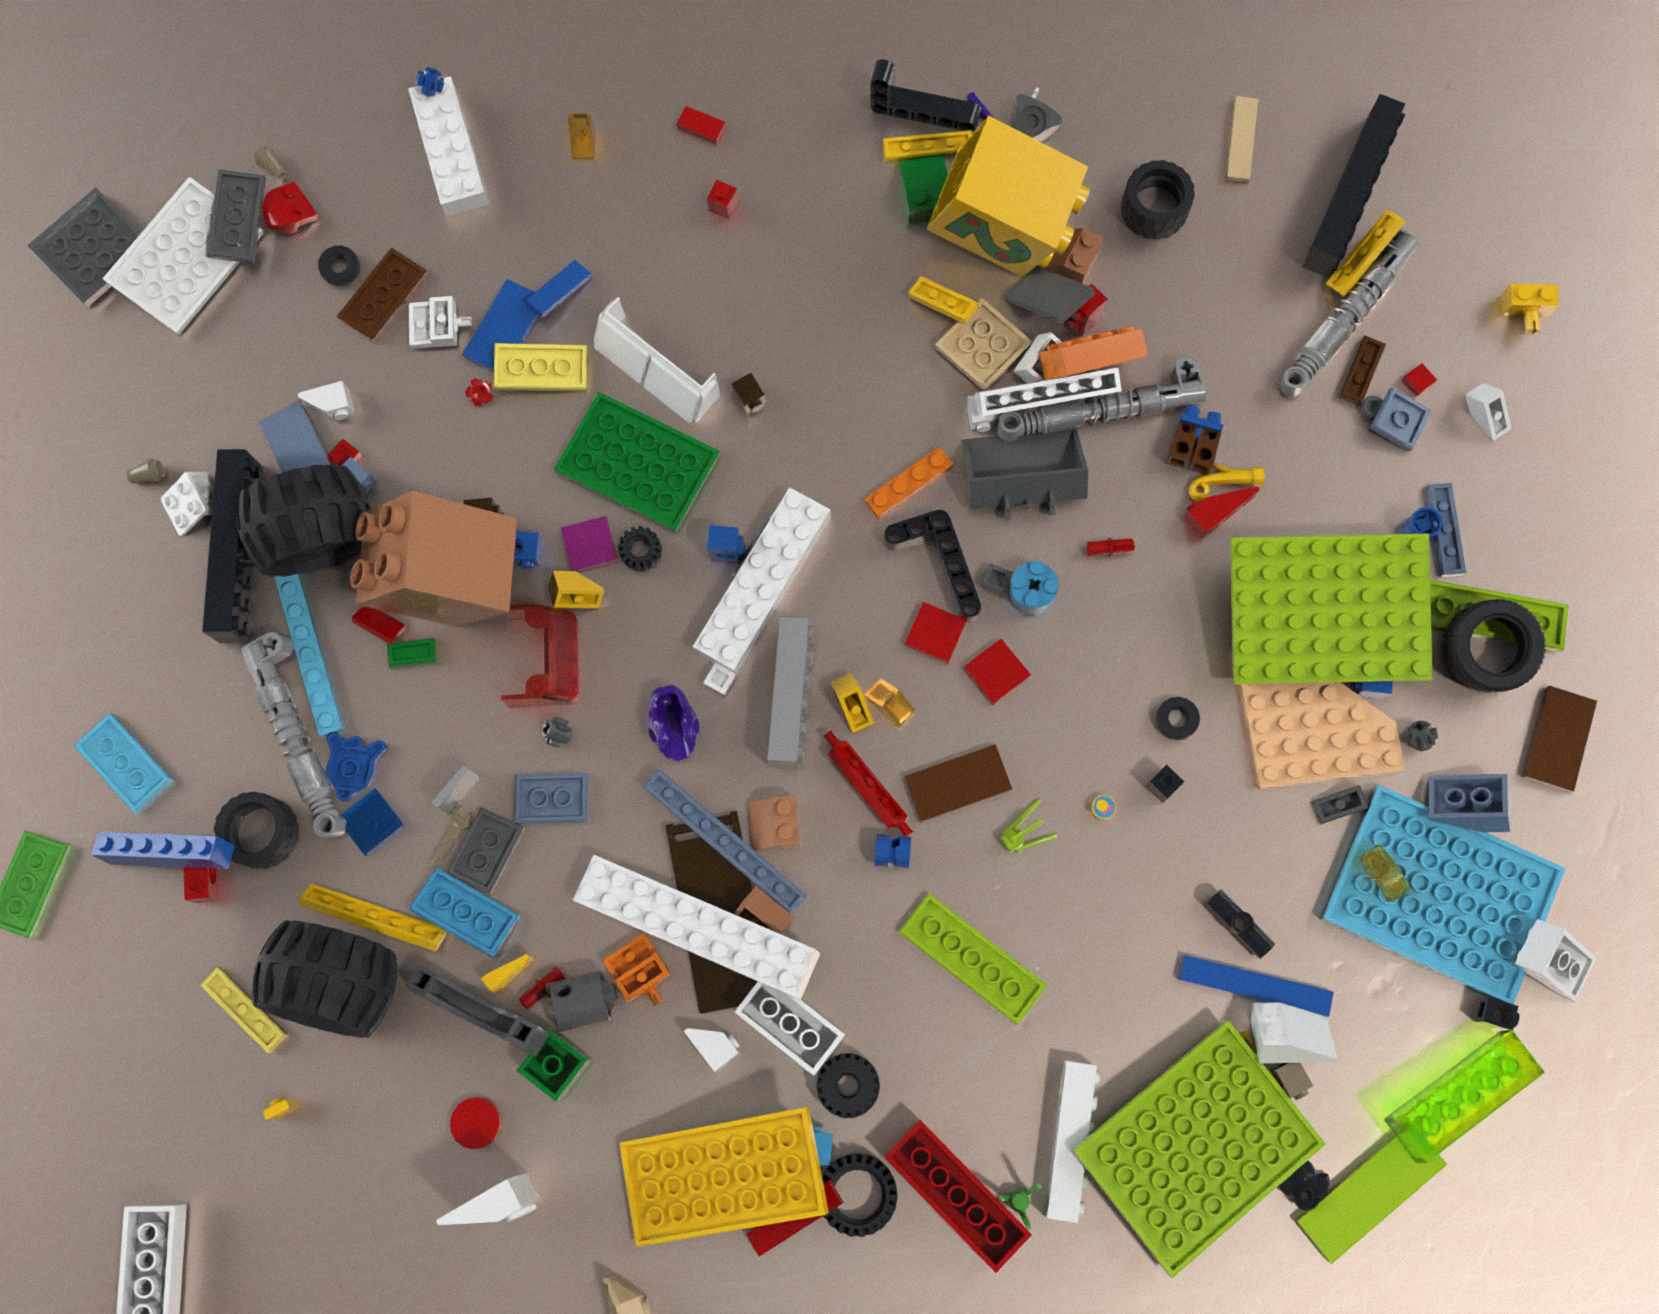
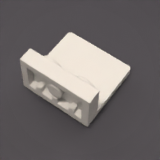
M185 472L161 497V502L179 536H185L204 515H212L214 483L208 472Z

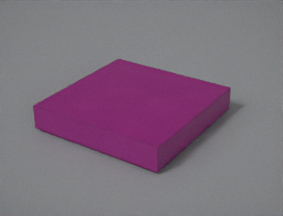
M606 516L561 528L571 571L580 572L618 561Z

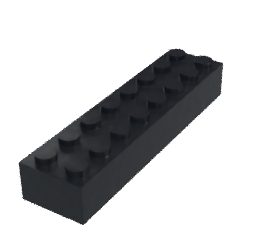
M1379 94L1363 126L1302 268L1327 278L1332 270H1337L1346 254L1347 245L1355 233L1357 222H1359L1364 212L1363 208L1371 196L1373 185L1381 173L1380 169L1387 159L1389 148L1397 136V130L1406 115L1402 113L1405 103Z
M217 449L202 632L219 643H248V636L251 634L249 617L253 611L251 590H254L255 587L253 568L255 566L249 559L239 536L237 502L238 496H240L243 489H247L251 484L262 479L263 467L246 449Z

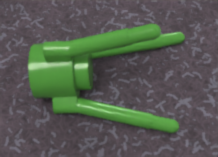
M1041 1184L1026 1188L1024 1191L1014 1190L1010 1195L999 1196L1000 1201H1008L1010 1207L1014 1211L1019 1212L1028 1230L1031 1229V1224L1025 1212L1030 1203L1028 1196L1042 1188Z

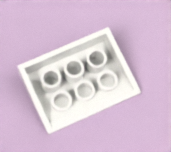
M528 1173L504 1180L437 1219L436 1222L438 1225L499 1222L506 1219L507 1223L537 1209L535 1204L541 1201Z

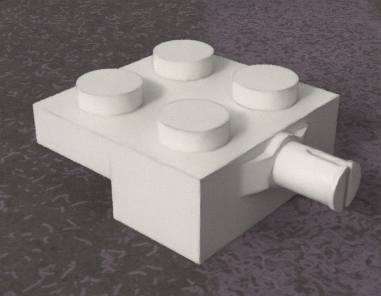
M452 296L430 297L429 302L409 303V344L412 349L457 346L458 327L472 326L471 316L457 317L456 302Z

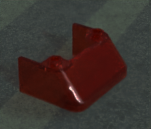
M539 604L510 606L509 612L504 613L508 620L525 619L526 623L532 628H544V674L533 675L527 680L525 694L501 695V700L509 708L569 705L575 703L580 696L579 621L576 615L568 610Z

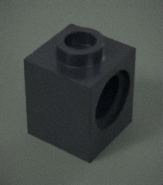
M1166 764L1146 787L1164 803L1185 781Z
M1482 997L1479 1000L1475 1022L1502 1031H1513L1514 1027L1518 1025L1520 1018L1517 1012L1519 1006L1491 997ZM1497 1008L1503 1013L1501 1021H1498L1495 1017Z

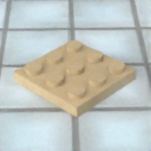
M981 298L977 302L978 309L967 324L958 321L935 344V349L983 391H987L1029 349L1033 342Z

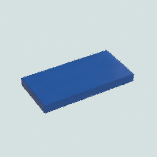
M506 279L463 352L464 358L494 372L495 343L523 344L539 315L526 304V299L535 292Z

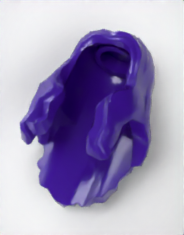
M674 685L658 687L653 691L649 699V736L654 743H657L660 747V752H663L666 758H671L674 761L688 758L696 745V734L699 733L698 717L689 705L686 696L678 687Z

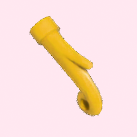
M1215 463L1214 468L1221 472L1196 478L1191 482L1188 492L1192 499L1202 501L1210 495L1208 485L1252 484V486H1264V468L1238 469ZM1200 487L1204 492L1199 494L1196 489Z

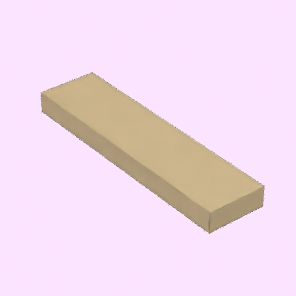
M1236 96L1226 175V180L1249 183L1258 98Z

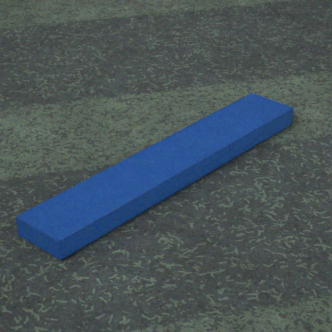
M1187 955L1183 958L1179 978L1180 981L1269 1003H1283L1326 1017L1330 1016L1334 994L1333 991Z

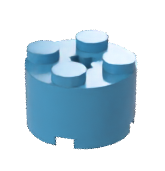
M1041 561L1028 562L1018 567L1013 573L1009 585V599L1012 605L1022 613L1033 615L1047 611L1052 606L1059 588L1056 574ZM1036 586L1038 589L1037 591L1035 589L1029 590V587Z

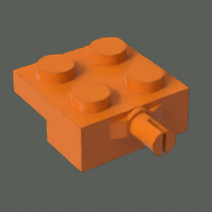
M645 932L603 959L604 964L627 1002H631L644 994L649 995L654 1006L659 1004L658 1001L660 1003L663 1001L656 987L661 981L672 974Z

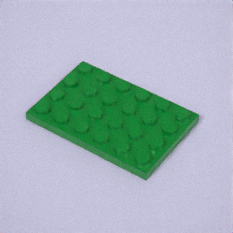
M598 392L556 464L554 471L677 533L721 453L707 444Z

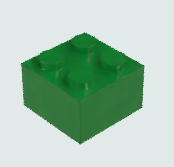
M547 1029L546 1032L549 1035L537 1056L534 1057L528 1054L516 1071L555 1102L562 1101L592 1060L556 1031Z

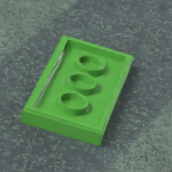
M24 831L0 886L1 929L33 939L72 846Z

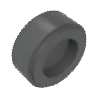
M1377 396L1367 397L1360 406L1361 415L1367 420L1374 421L1383 400Z

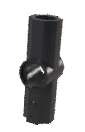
M1222 889L1214 894L1206 903L1227 926L1230 933L1236 935L1259 959L1266 955L1276 944L1254 922L1252 916L1244 912ZM1237 917L1244 919L1246 923L1243 931L1235 926Z

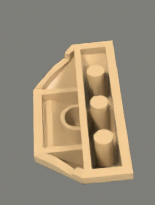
M613 1275L603 1278L611 1314H651L649 1301L643 1298V1294Z

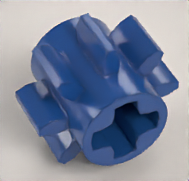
M426 67L424 72L418 71L416 85L419 86L421 93L427 96H435L436 91L442 93L444 79L441 78V72L434 68Z

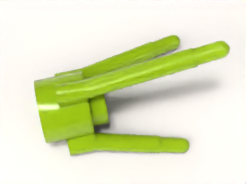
M1037 799L1010 827L1003 830L1005 834L1000 837L1010 853L1015 850L1017 853H1020L1024 849L1057 838V834H1051L1023 844L1026 841L1024 835L1042 824L1043 819L1037 820L1021 831L1019 828L1015 830L1041 803V799Z

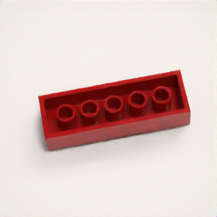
M920 1119L884 1156L995 1273L1032 1236L1020 1221Z

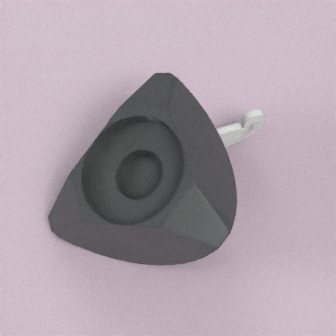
M1037 87L1031 97L1024 94L1015 96L1011 111V127L1042 142L1060 127L1062 117L1054 109L1035 99L1039 92Z

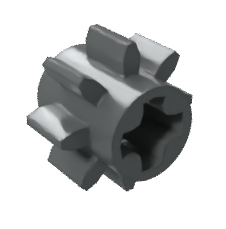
M554 717L553 721L547 720L542 728V736L547 738L545 743L554 747H560L561 743L567 744L572 735V728L567 726L569 721L560 717Z
M1426 721L1412 723L1408 727V733H1405L1407 744H1412V748L1418 751L1431 749L1436 744L1435 739H1438L1437 729L1432 728L1431 723Z

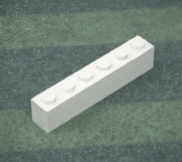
M1109 368L975 393L978 416H988L1120 392L1122 389L1119 369Z
M1064 1061L1045 1209V1217L1048 1219L1078 1223L1079 1217L1083 1218L1085 1203L1081 1201L1082 1191L1087 1189L1088 1176L1084 1175L1085 1166L1072 1150L1094 1132V1123H1090L1091 1112L1095 1113L1097 1107V1097H1093L1094 1086L1098 1087L1100 1082V1072L1096 1071V1065Z

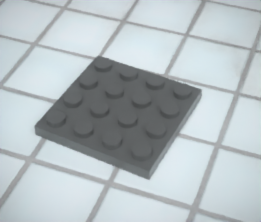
M95 187L27 246L88 307L111 287L103 280V277L141 232Z

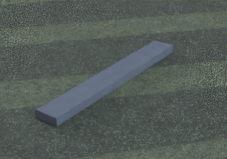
M660 769L643 786L651 795L790 914L806 898L807 895Z

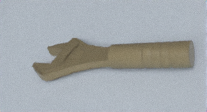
M462 805L451 810L448 833L430 862L431 865L437 868L442 863L456 836L462 830L472 825L470 822L472 818L471 811L465 819L458 815L463 808Z

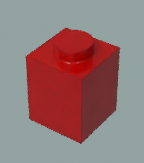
M719 180L715 181L707 197L709 211L727 219H730L739 201L737 188Z

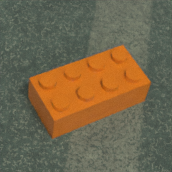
M1128 326L1047 345V351L1039 352L1044 380L1146 357L1148 353L1143 329L1133 330V326Z

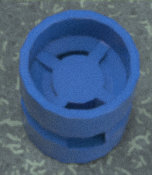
M1419 508L1405 521L1402 526V534H1429L1430 541L1440 532L1443 524L1442 517L1433 508Z
M877 834L875 866L888 867L890 864H894L895 868L909 869L911 837L897 836L896 839H892L891 835Z

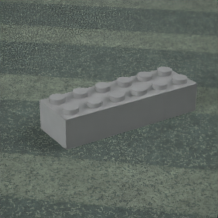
M780 616L767 758L770 768L799 770V764H804L805 749L804 745H801V740H806L807 725L806 721H803V716H808L809 711L808 697H805V693H810L811 687L810 673H807V669H812L813 663L812 650H809V646H814L815 638L814 626H810L809 618Z

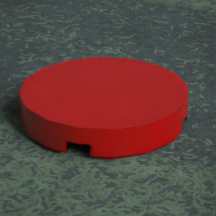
M480 1097L469 1098L458 1104L452 1112L450 1119V1130L455 1141L462 1147L469 1149L484 1148L491 1144L501 1128V1114L496 1105Z

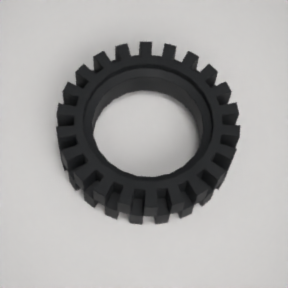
M862 1153L848 1154L838 1158L827 1168L822 1176L823 1184L831 1180L835 1186L840 1177L847 1172L853 1170L866 1171L879 1182L882 1191L881 1203L874 1214L864 1219L848 1218L837 1207L823 1217L832 1228L834 1227L841 1234L844 1233L850 1237H865L869 1234H875L876 1231L884 1228L892 1218L897 1204V1187L890 1170L879 1159Z

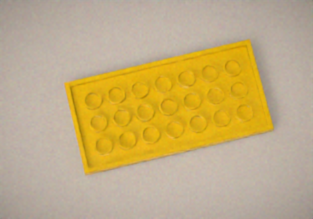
M809 1106L619 1143L636 1247L822 1216L829 1213Z

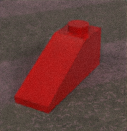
M1256 486L1205 497L1200 502L1195 500L1186 508L1188 512L1184 520L1203 540L1253 500L1260 489Z

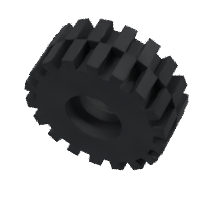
M843 1053L832 1057L822 1066L818 1074L816 1089L819 1100L830 1113L841 1118H855L865 1114L875 1104L879 1095L880 1082L877 1071L867 1059L857 1054ZM845 1075L855 1077L858 1082V1090L851 1096L843 1095L838 1088L839 1080Z

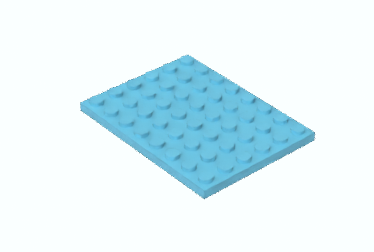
M1377 785L1321 920L1489 997L1514 1004L1525 976V972L1515 964L1517 955L1523 948L1528 938L1529 930L1534 926L1536 920L1546 921L1566 868L1486 832L1429 821L1428 806L1381 785Z

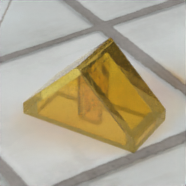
M568 113L572 159H594L595 126L591 113Z
M882 678L865 694V697L898 728L916 712L900 690Z

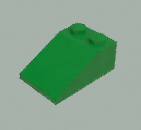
M943 155L899 161L908 223L930 221L948 176Z

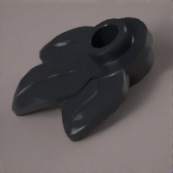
M1308 1160L1283 1181L1279 1187L1285 1195L1293 1198L1298 1208L1304 1211H1311L1319 1204L1320 1197L1328 1192L1330 1179L1327 1173L1316 1174L1313 1164ZM1302 1193H1309L1311 1200H1304Z

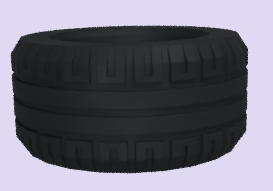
M1490 599L1469 605L1452 618L1451 623L1448 624V628L1445 630L1442 649H1444L1443 655L1445 656L1446 665L1449 667V671L1452 672L1451 674L1461 684H1465L1466 687H1470L1472 690L1495 693L1519 688V686L1529 682L1538 673L1537 671L1540 670V665H1542L1545 658L1546 643L1544 641L1546 639L1544 638V632H1542V626L1539 625L1540 622L1536 620L1537 618L1527 608L1510 600ZM1485 620H1495L1505 624L1512 631L1517 642V653L1513 663L1506 670L1499 673L1483 669L1474 660L1470 651V639L1474 629Z

